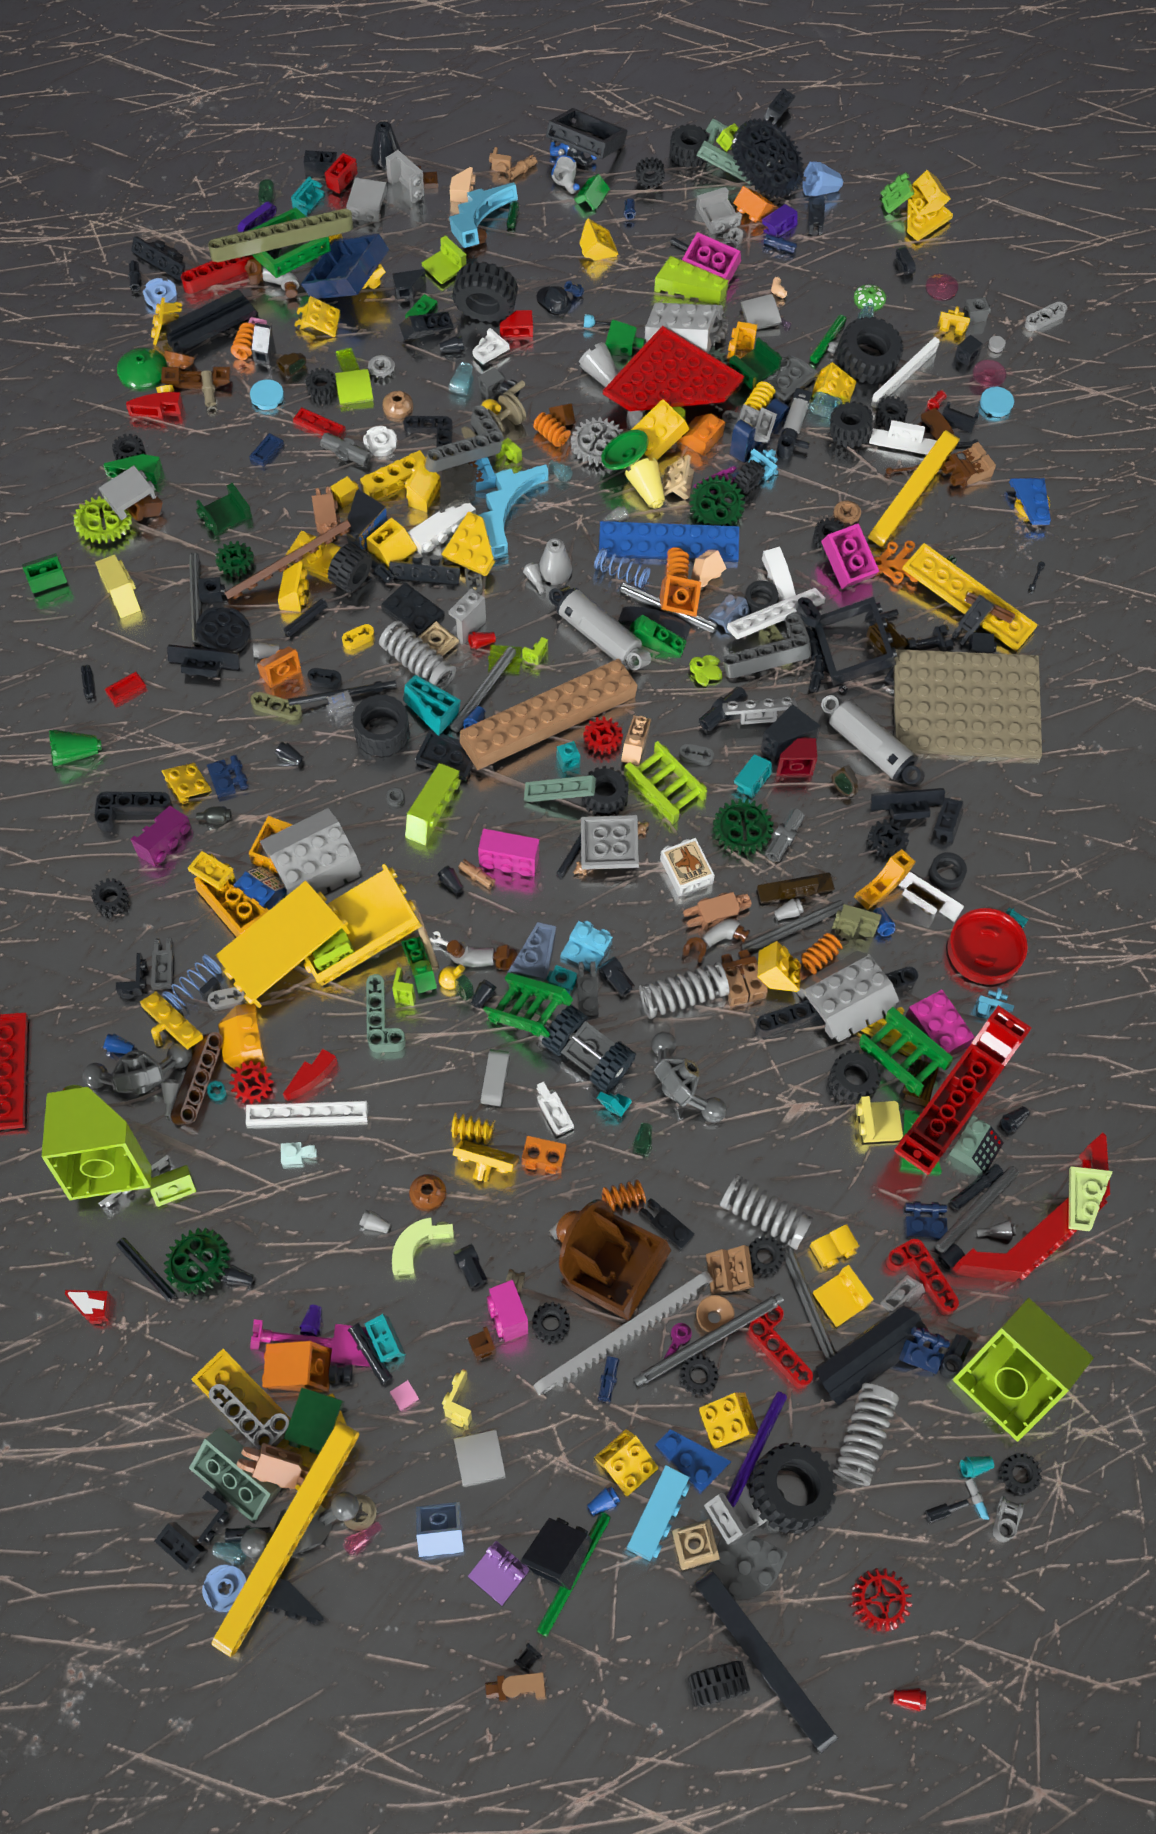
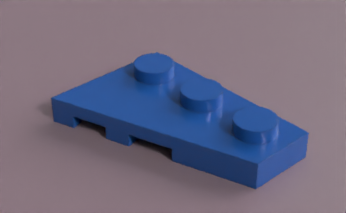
M1010 478L1009 484L1015 489L1016 497L1018 500H1021L1024 506L1023 509L1031 524L1049 525L1051 518L1045 478Z
M671 1429L655 1444V1447L680 1473L689 1477L688 1481L700 1494L732 1462Z

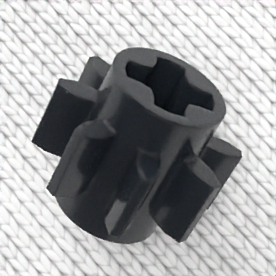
M508 379V382L504 381L501 384L500 393L504 394L518 382L512 379ZM520 390L514 394L517 398L520 394Z

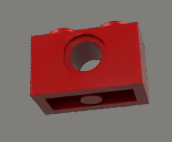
M342 153L325 172L327 188L340 194L358 174L356 159Z

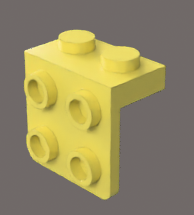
M870 1096L861 1097L859 1103L856 1104L857 1116H860L859 1133L862 1135L863 1143L901 1140L903 1132L898 1103L896 1101L870 1102Z
M462 1369L461 1373H456L452 1381V1392H447L442 1402L445 1416L452 1419L451 1423L459 1427H463V1425L469 1427L472 1420L471 1410L456 1404L468 1379L467 1370Z

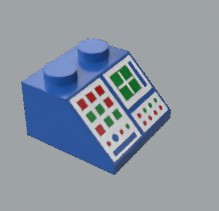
M259 866L245 871L233 885L235 888L242 890L249 898L259 902V905L269 910L287 892L282 880Z

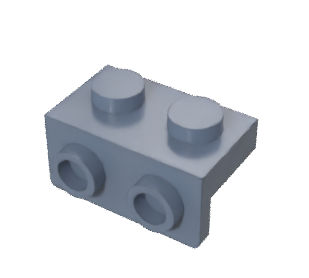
M729 594L708 618L719 625H723L726 633L730 634L727 624L747 616L750 613V609L745 598Z

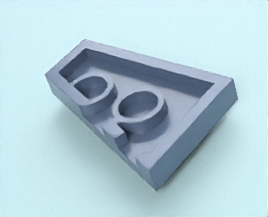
M537 922L508 972L531 979L546 981L556 926Z

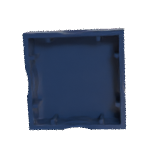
M380 234L333 239L330 243L331 251L320 257L301 285L309 297L312 296L316 299L358 295L389 251V248Z

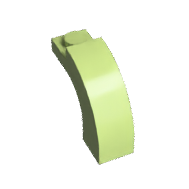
M426 1218L407 1227L397 1239L393 1249V1274L415 1273L414 1255L417 1248L428 1240L454 1238L453 1224L439 1222L432 1226V1219Z

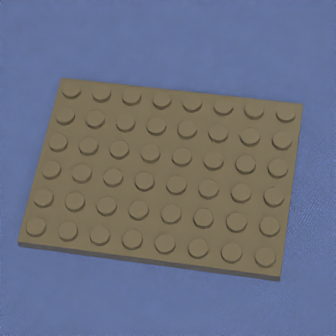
M895 649L898 657H895L896 665L894 666V737L914 754L1041 759L1042 739L1038 655Z

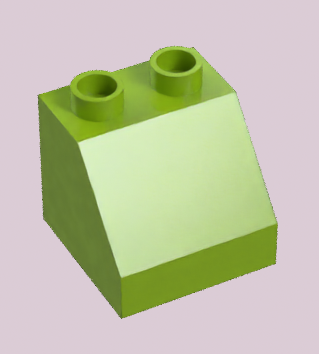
M69 1085L63 1088L62 1091L47 1093L41 1157L69 1200L151 1187L152 1166L129 1125L89 1087Z
M1028 1297L962 1368L953 1381L1018 1442L1071 1389L1094 1357Z

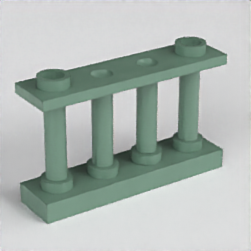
M712 118L706 129L710 133L708 142H703L696 156L745 181L746 176H741L743 172L738 171L740 167L735 165L737 160L733 159L734 156L725 152L723 148L721 150L713 145L716 137H719L721 132L728 126Z

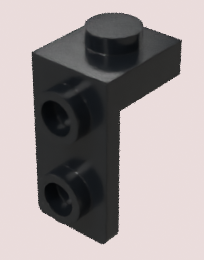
M141 953L136 954V981L116 982V991L119 997L130 999L133 996H143V989H146L147 986L146 977H144V971L147 970V961L143 959Z
M207 1490L202 1497L218 1510V1513L197 1540L202 1546L205 1543L209 1544L213 1540L217 1527L220 1524L223 1525L230 1516L229 1511L231 1508L223 1503L226 1498L217 1491L212 1494Z

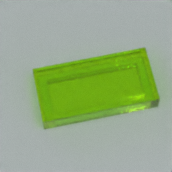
M352 348L336 351V357L342 372L360 370Z

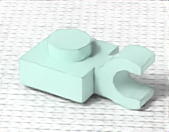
M301 1142L281 1144L282 1165L303 1164V1158L317 1157L315 1145H308L302 1148Z

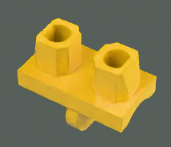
M956 306L955 311L941 312L938 322L940 323L939 330L948 332L949 326L956 327L955 334L962 336L968 328L970 318L964 317V313L959 312V306Z

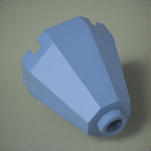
M809 162L804 171L803 177H806V181H803L802 187L806 196H819L837 192L843 186L841 174L821 162Z

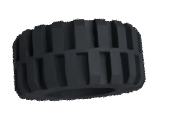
M473 262L463 266L457 273L452 297L458 310L462 311L464 315H468L474 320L478 319L481 322H499L513 313L518 285L514 276L509 271H505L503 267H498L493 263Z
M862 317L861 320L859 318L853 320L844 329L837 346L836 356L840 367H843V371L850 374V377L856 378L862 383L864 381L868 383L876 381L878 383L882 382L883 379H888L896 370L904 350L903 340L899 336L897 329L894 330L892 324H887L883 319L878 320L876 319L877 317ZM858 345H871L881 353V356L868 355Z
M787 1442L782 1443L778 1447L775 1446L757 1461L758 1463L751 1472L752 1476L749 1478V1486H752L749 1490V1496L754 1498L752 1505L755 1510L758 1509L760 1511L759 1517L762 1520L767 1519L769 1521L768 1525L773 1529L778 1526L780 1532L787 1533L790 1530L792 1534L801 1531L805 1532L822 1521L831 1512V1506L836 1501V1496L833 1494L837 1492V1484L833 1483L835 1475L833 1471H829L828 1467L830 1464L828 1461L824 1462L820 1458L822 1455L818 1451L812 1452L810 1446L805 1444L803 1447H800L801 1444L793 1442L790 1445ZM778 1471H792L804 1481L808 1491V1501L805 1506L794 1505L782 1496L777 1485Z

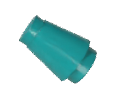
M966 1456L960 1461V1469L964 1477L974 1478L994 1468V1461L991 1456Z

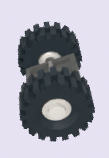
M570 1004V1006H567L556 1016L551 1026L547 1028L550 1036L548 1038L544 1037L542 1044L557 1056L564 1054L591 1075L589 1079L603 1092L608 1093L627 1073L629 1067L633 1064L632 1062L635 1060L636 1053L621 1041H618V1043L612 1042L587 1022L588 1016Z

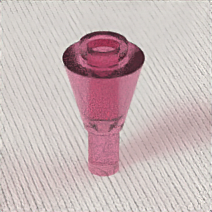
M376 1522L366 1530L364 1529L345 1537L343 1547L350 1556L353 1554L357 1557L371 1537L382 1529L381 1525Z

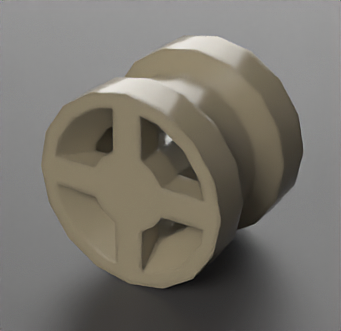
M509 1269L506 1282L513 1280L518 1293L522 1292L526 1272L517 1273L514 1269Z

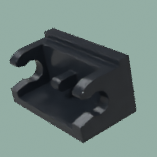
M782 88L768 106L763 119L767 121L772 116L774 118L773 124H775L796 96Z
M947 402L942 415L949 425L972 433L978 421L979 413L976 412L975 417L950 408L951 403Z
M950 798L944 799L934 828L939 839H941L942 835H945L948 842H954L963 815V801Z
M177 1522L168 1523L154 1540L157 1545L186 1571L196 1566V1561L208 1551Z

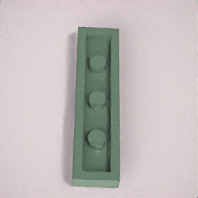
M590 775L526 782L524 800L526 802L594 796L596 778Z

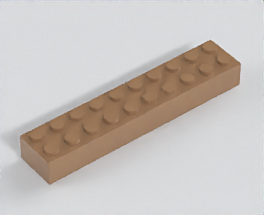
M618 658L460 730V744L476 769L480 770L635 698L638 685Z

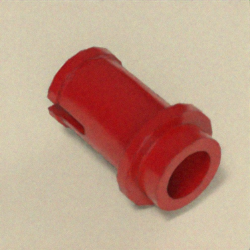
M941 390L938 391L933 398L928 400V409L936 408L938 410L940 404L947 398L946 393Z

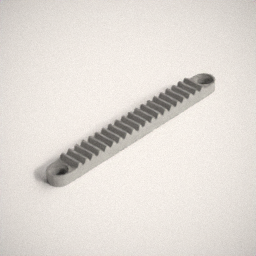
M708 1271L699 1274L534 1384V1389L540 1396L557 1385L563 1387L564 1380L568 1383L571 1382V1376L577 1378L578 1371L584 1373L585 1367L592 1368V1362L599 1363V1357L605 1359L606 1353L613 1354V1348L619 1350L621 1344H627V1339L634 1340V1334L640 1336L642 1330L645 1332L648 1330V1325L653 1327L655 1320L660 1323L662 1316L668 1317L669 1311L675 1313L676 1307L681 1309L683 1302L688 1304L690 1298L694 1300L697 1292L709 1285L713 1278Z

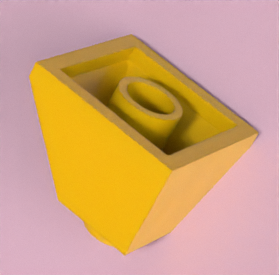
M588 218L580 239L582 254L594 261L617 256L619 253L610 231Z

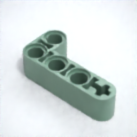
M373 974L368 977L366 982L367 1041L369 1048L377 1053L401 1051L406 1045L404 1032L399 1028H386L385 984L382 976ZM376 984H378V985H377V991H378V992H374V987H375ZM374 1002L381 1003L379 1006H372ZM374 1020L381 1021L378 1025L372 1024ZM395 1037L401 1038L397 1043L392 1042V1039ZM375 1038L381 1039L379 1043L372 1042Z

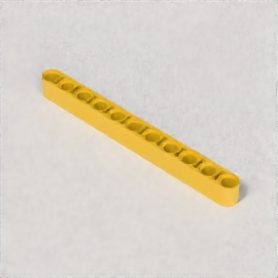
M338 1422L212 1641V1646L226 1655L233 1657L242 1644L359 1437L358 1431L342 1422Z

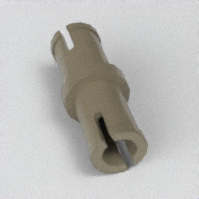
M206 370L201 372L203 383L201 388L204 393L205 405L213 407L216 405L214 396L215 386L212 381V372Z

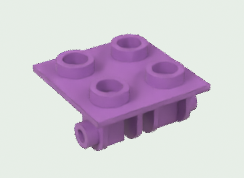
M496 1540L487 1549V1553L468 1577L502 1606L529 1570Z

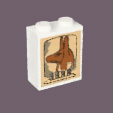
M696 838L683 840L680 844L667 846L661 851L660 860L678 897L713 884L715 875Z

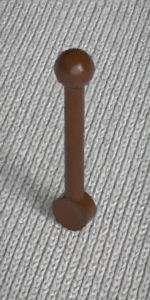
M919 465L896 469L889 467L886 469V474L916 470Z

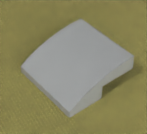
M773 294L741 302L744 318H746L747 323L756 324L757 330L781 324V317Z
M744 404L737 422L742 419L756 428L754 441L768 442L777 414L764 408L758 411Z
M496 1429L454 1438L463 1485L505 1476Z

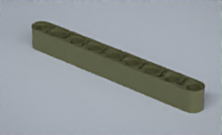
M340 209L215 238L208 243L211 259L214 262H222L349 232L353 229L352 213L349 209Z

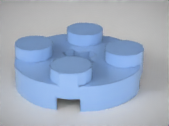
M156 278L145 285L146 288L143 290V295L147 304L152 306L153 309L156 310L157 303L160 304L162 297L165 298V303H175L177 301V290L172 281H163L162 278Z
M225 1564L213 1568L206 1576L202 1588L205 1602L218 1612H229L247 1581L245 1574L235 1566ZM223 1582L227 1585L231 1584L228 1594L220 1593L219 1589L222 1588Z

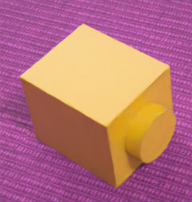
M348 476L330 486L333 499L337 500V503L342 508L353 502L355 493L359 489L357 483Z

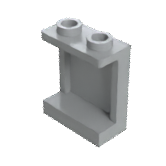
M399 150L387 156L388 183L394 185L400 181L409 189L410 201L412 203L420 200L424 196L423 171Z
M355 178L346 205L347 209L352 213V219L379 222V211L382 201L387 197L386 182Z
M726 187L697 196L696 209L711 235L741 225L742 214L741 212H735L728 200L729 191Z
M132 466L99 487L104 499L121 520L127 517L124 510L149 494L153 499L156 498L154 485L151 481L147 482L143 471H138L135 466Z
M470 589L448 611L449 615L456 619V625L451 629L450 633L462 645L468 641L469 634L477 632L486 623L485 597L473 589Z
M748 1482L735 1507H732L726 1498L728 1492L720 1493L704 1505L728 1545L768 1521L767 1519L762 1520L759 1517L760 1511L754 1509L752 1505L754 1498L749 1496L751 1487Z

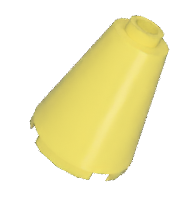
M646 458L631 465V470L629 472L626 470L625 475L650 508L657 509L665 501L659 466L655 458H652L653 461H649Z

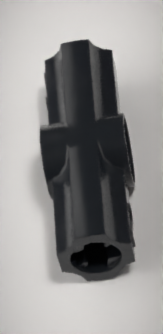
M736 686L724 698L719 697L713 703L711 709L699 718L701 727L705 731L710 732L721 721L728 720L732 715H725L722 704L730 701H746L748 695L742 687Z

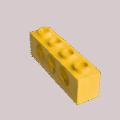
M419 450L400 460L394 461L392 464L381 467L375 472L366 474L360 478L362 491L378 501L405 488L406 480L411 477L414 465H417L420 459L426 462V457Z

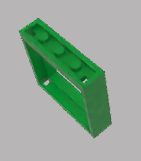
M295 207L251 230L292 221L293 219L305 218L306 216ZM329 237L312 240L276 259H273L266 251L252 254V256L275 278H278L331 251Z

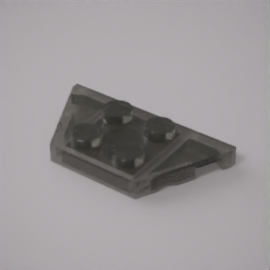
M465 463L442 470L440 513L445 512V509L452 506L457 508L465 503L468 504L475 501L476 467Z

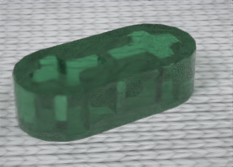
M269 179L262 180L259 184L258 198L260 206L267 201L272 204L274 203V184Z
M464 974L455 979L456 991L464 1001L474 996L473 985Z

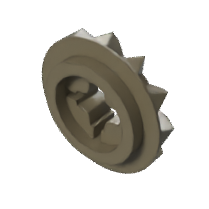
M357 1494L355 1496L359 1501V1507L362 1503V1511L368 1514V1516H360L357 1522L356 1516L349 1521L343 1522L353 1531H363L374 1522L376 1506L368 1496Z

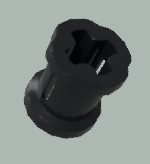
M527 1643L526 1649L518 1659H514V1662L526 1674H529L530 1668L538 1659H542L543 1656Z

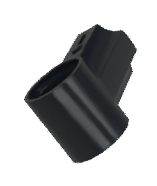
M612 957L598 967L602 978L607 982L609 981L621 997L626 996L635 988L634 983L623 971V966L616 957Z
M472 1243L453 1252L454 1258L459 1268L463 1270L471 1288H477L488 1281Z
M955 1335L939 1367L944 1377L953 1378L961 1371L966 1356L973 1344L966 1336ZM947 1362L954 1364L955 1370H950L947 1367Z

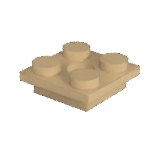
M437 621L418 636L422 638L423 643L429 644L430 649L436 650V655L444 656L459 643V640ZM434 638H439V639H441V640L438 641V642H433V641H432V639H434Z
M710 1519L672 1530L681 1570L720 1559ZM695 1538L700 1539V1547L691 1549L690 1542Z

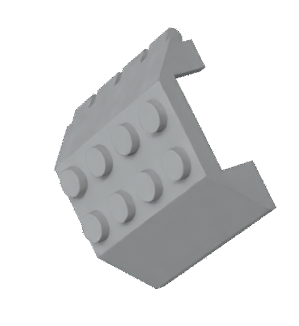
M654 303L645 327V344L664 326L709 354L712 346L710 332L716 316L718 320H721L723 316V305Z
M329 808L260 841L287 889V895L305 880L316 893L320 891L324 895L328 893L327 887L332 891L345 884L343 879L346 878L347 882H350L360 877L359 871H361L357 856L339 821Z
M858 950L818 971L817 974H813L800 981V990L796 992L802 1001L807 999L825 1021L826 1033L831 1039L836 1038L838 1042L851 1036L849 1029L855 1034L866 1028L865 1020L871 1025L884 1018L882 1011L887 1015V1011L892 1007L897 1010V1003L899 1002L892 982L870 954Z

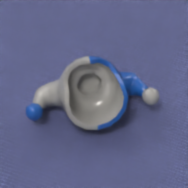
M559 149V157L551 172L552 179L556 184L564 186L570 194H575L580 188L578 183H574L576 162L570 156L564 155L565 151L563 149Z

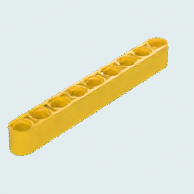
M947 430L943 432L868 536L869 540L883 548L955 449L960 438Z

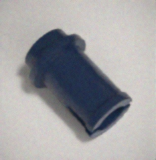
M628 198L624 202V216L626 219L632 220L636 216L635 201Z
M572 281L565 283V291L572 293L574 297L578 298L584 294L582 285L575 284Z

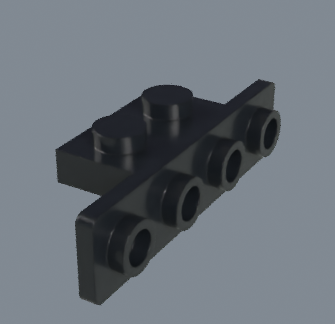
M138 236L133 238L131 248L133 253L181 281V274L185 270V265L181 263L184 255L180 254L175 248L165 245V242L161 240L148 243Z
M413 554L409 556L408 562L390 561L389 571L394 575L393 579L459 584L460 567L446 566L445 558H440L437 555L429 557Z
M170 644L167 646L168 661L182 663L181 673L217 677L221 668L235 670L240 668L238 652Z
M935 788L871 794L870 808L871 811L890 810L893 820L930 817L931 813L929 806L943 805L945 789Z

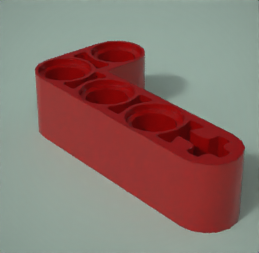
M911 1239L889 1253L885 1263L889 1270L897 1272L910 1266L919 1282L923 1284L927 1295L937 1311L943 1316H949L954 1313L959 1306L958 1297L922 1241ZM909 1247H915L918 1250V1254L911 1253ZM892 1257H899L901 1264L894 1263ZM920 1265H927L929 1272L922 1271ZM932 1282L938 1283L941 1290H935L932 1287ZM944 1303H951V1306L944 1305Z
M777 1305V1308L769 1312L777 1313L778 1319H770L768 1316L769 1312L750 1323L748 1335L796 1388L804 1389L812 1381L813 1373L774 1330L784 1316L783 1309ZM753 1326H761L763 1329V1333H755L753 1330ZM774 1341L777 1343L778 1349L771 1350L767 1342ZM789 1357L793 1364L786 1366L782 1362V1358ZM797 1365L798 1369L795 1370L794 1373H792L791 1371H793ZM804 1374L806 1376L805 1380L800 1381L798 1379L799 1375Z

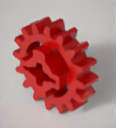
M603 716L602 720L596 717L595 722L590 720L589 726H585V732H583L584 744H588V750L593 748L594 754L600 751L601 755L605 751L611 754V750L617 751V746H621L623 740L622 727H618V722L612 723V718L607 721L605 716Z
M250 1060L248 1066L242 1062L243 1068L235 1067L237 1073H231V1076L234 1078V1081L229 1082V1084L234 1085L231 1092L237 1091L235 1098L243 1097V1103L247 1099H249L250 1104H253L254 1099H257L260 1103V1097L267 1098L268 1096L265 1092L272 1091L268 1087L269 1084L273 1083V1080L268 1079L272 1073L265 1072L267 1066L260 1068L261 1062H258L256 1066L253 1065L252 1060ZM253 1069L251 1074L241 1075L243 1071ZM259 1072L263 1074L265 1083L260 1082L258 1078ZM251 1077H255L254 1081L261 1086L252 1085L249 1088L248 1083L242 1080V1078L251 1079ZM238 1081L242 1082L245 1087L243 1093L238 1088ZM253 1090H262L259 1094L250 1096Z

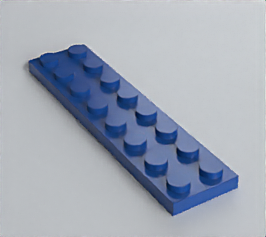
M600 521L599 551L602 548H606L608 551L605 557H612L616 553L615 557L667 559L669 549L681 548L689 554L688 560H695L707 550H718L723 562H738L739 526Z

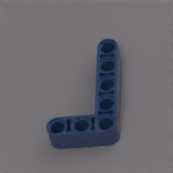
M776 398L766 407L767 410L777 414L771 434L786 418L790 410V406ZM742 419L736 423L733 429L730 455L746 463L752 457L751 451L753 449L758 450L764 442L754 441L756 428Z

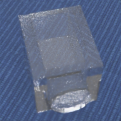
M348 690L327 697L328 705H326L329 716L333 715L335 721L353 715L355 707Z

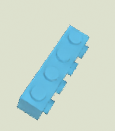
M667 1465L665 1466L626 1548L627 1550L648 1561H651L652 1556L657 1558L662 1548L659 1541L662 1536L667 1537L672 1526L668 1522L671 1516L676 1517L681 1507L678 1504L680 1496L685 1497L690 1488V1484L687 1483L688 1476Z

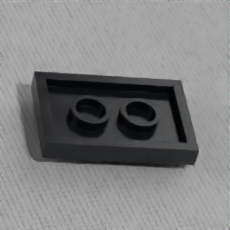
M406 582L381 604L383 610L405 624L417 636H420L433 623L438 622L445 616L442 609Z
M430 729L415 758V763L434 770L439 763L459 771V779L465 781L474 766L460 744V740L444 734L438 736Z

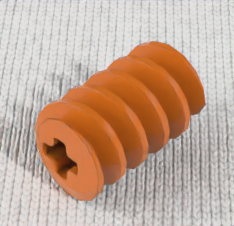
M252 323L240 325L231 347V353L240 360H246L252 355L254 324Z
M542 412L534 421L533 428L556 447L565 444L571 435V431L566 430L565 426H561V422H557V419L552 418L551 414L546 415L545 412Z
M681 548L669 549L667 552L666 573L688 579L689 554Z
M826 933L823 935V938H820L812 947H809L806 952L801 954V961L804 967L815 975L817 974L816 968L821 970L823 968L822 964L827 965L828 960H833V955L837 956L839 954L838 949L842 950L843 947L834 935Z
M638 1179L634 1181V1186L628 1181L626 1188L620 1183L618 1190L612 1185L610 1192L607 1187H603L602 1200L608 1203L613 1212L616 1210V1205L623 1210L624 1203L631 1208L632 1201L639 1206L640 1199L646 1204L644 1189Z

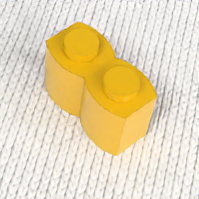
M847 1224L810 1244V1248L822 1268L825 1266L828 1268L835 1266L839 1263L838 1259L844 1256L846 1259L852 1257L857 1253L856 1249L859 1247Z

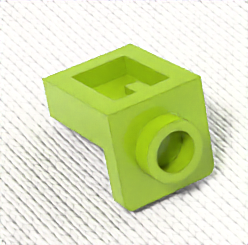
M506 438L503 441L500 453L496 454V458L500 459L506 454L508 459L518 464L522 461V449L509 438Z
M541 637L540 641L534 644L533 649L524 647L522 649V658L528 663L539 665L548 650V639Z

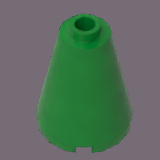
M55 729L49 730L53 766H60L98 754V750H101V740L97 739L96 735Z

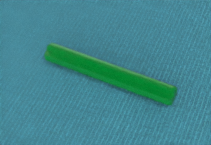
M841 314L837 317L811 354L810 362L818 363L829 347L828 344L834 340L846 323V316Z

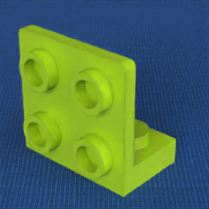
M446 235L440 238L441 251L422 262V267L441 284L456 276L459 270L467 264L466 254Z
M342 928L312 952L315 958L313 962L321 972L355 952L347 934Z

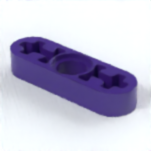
M269 201L265 202L239 223L238 232L249 231L269 221L275 216L277 207Z

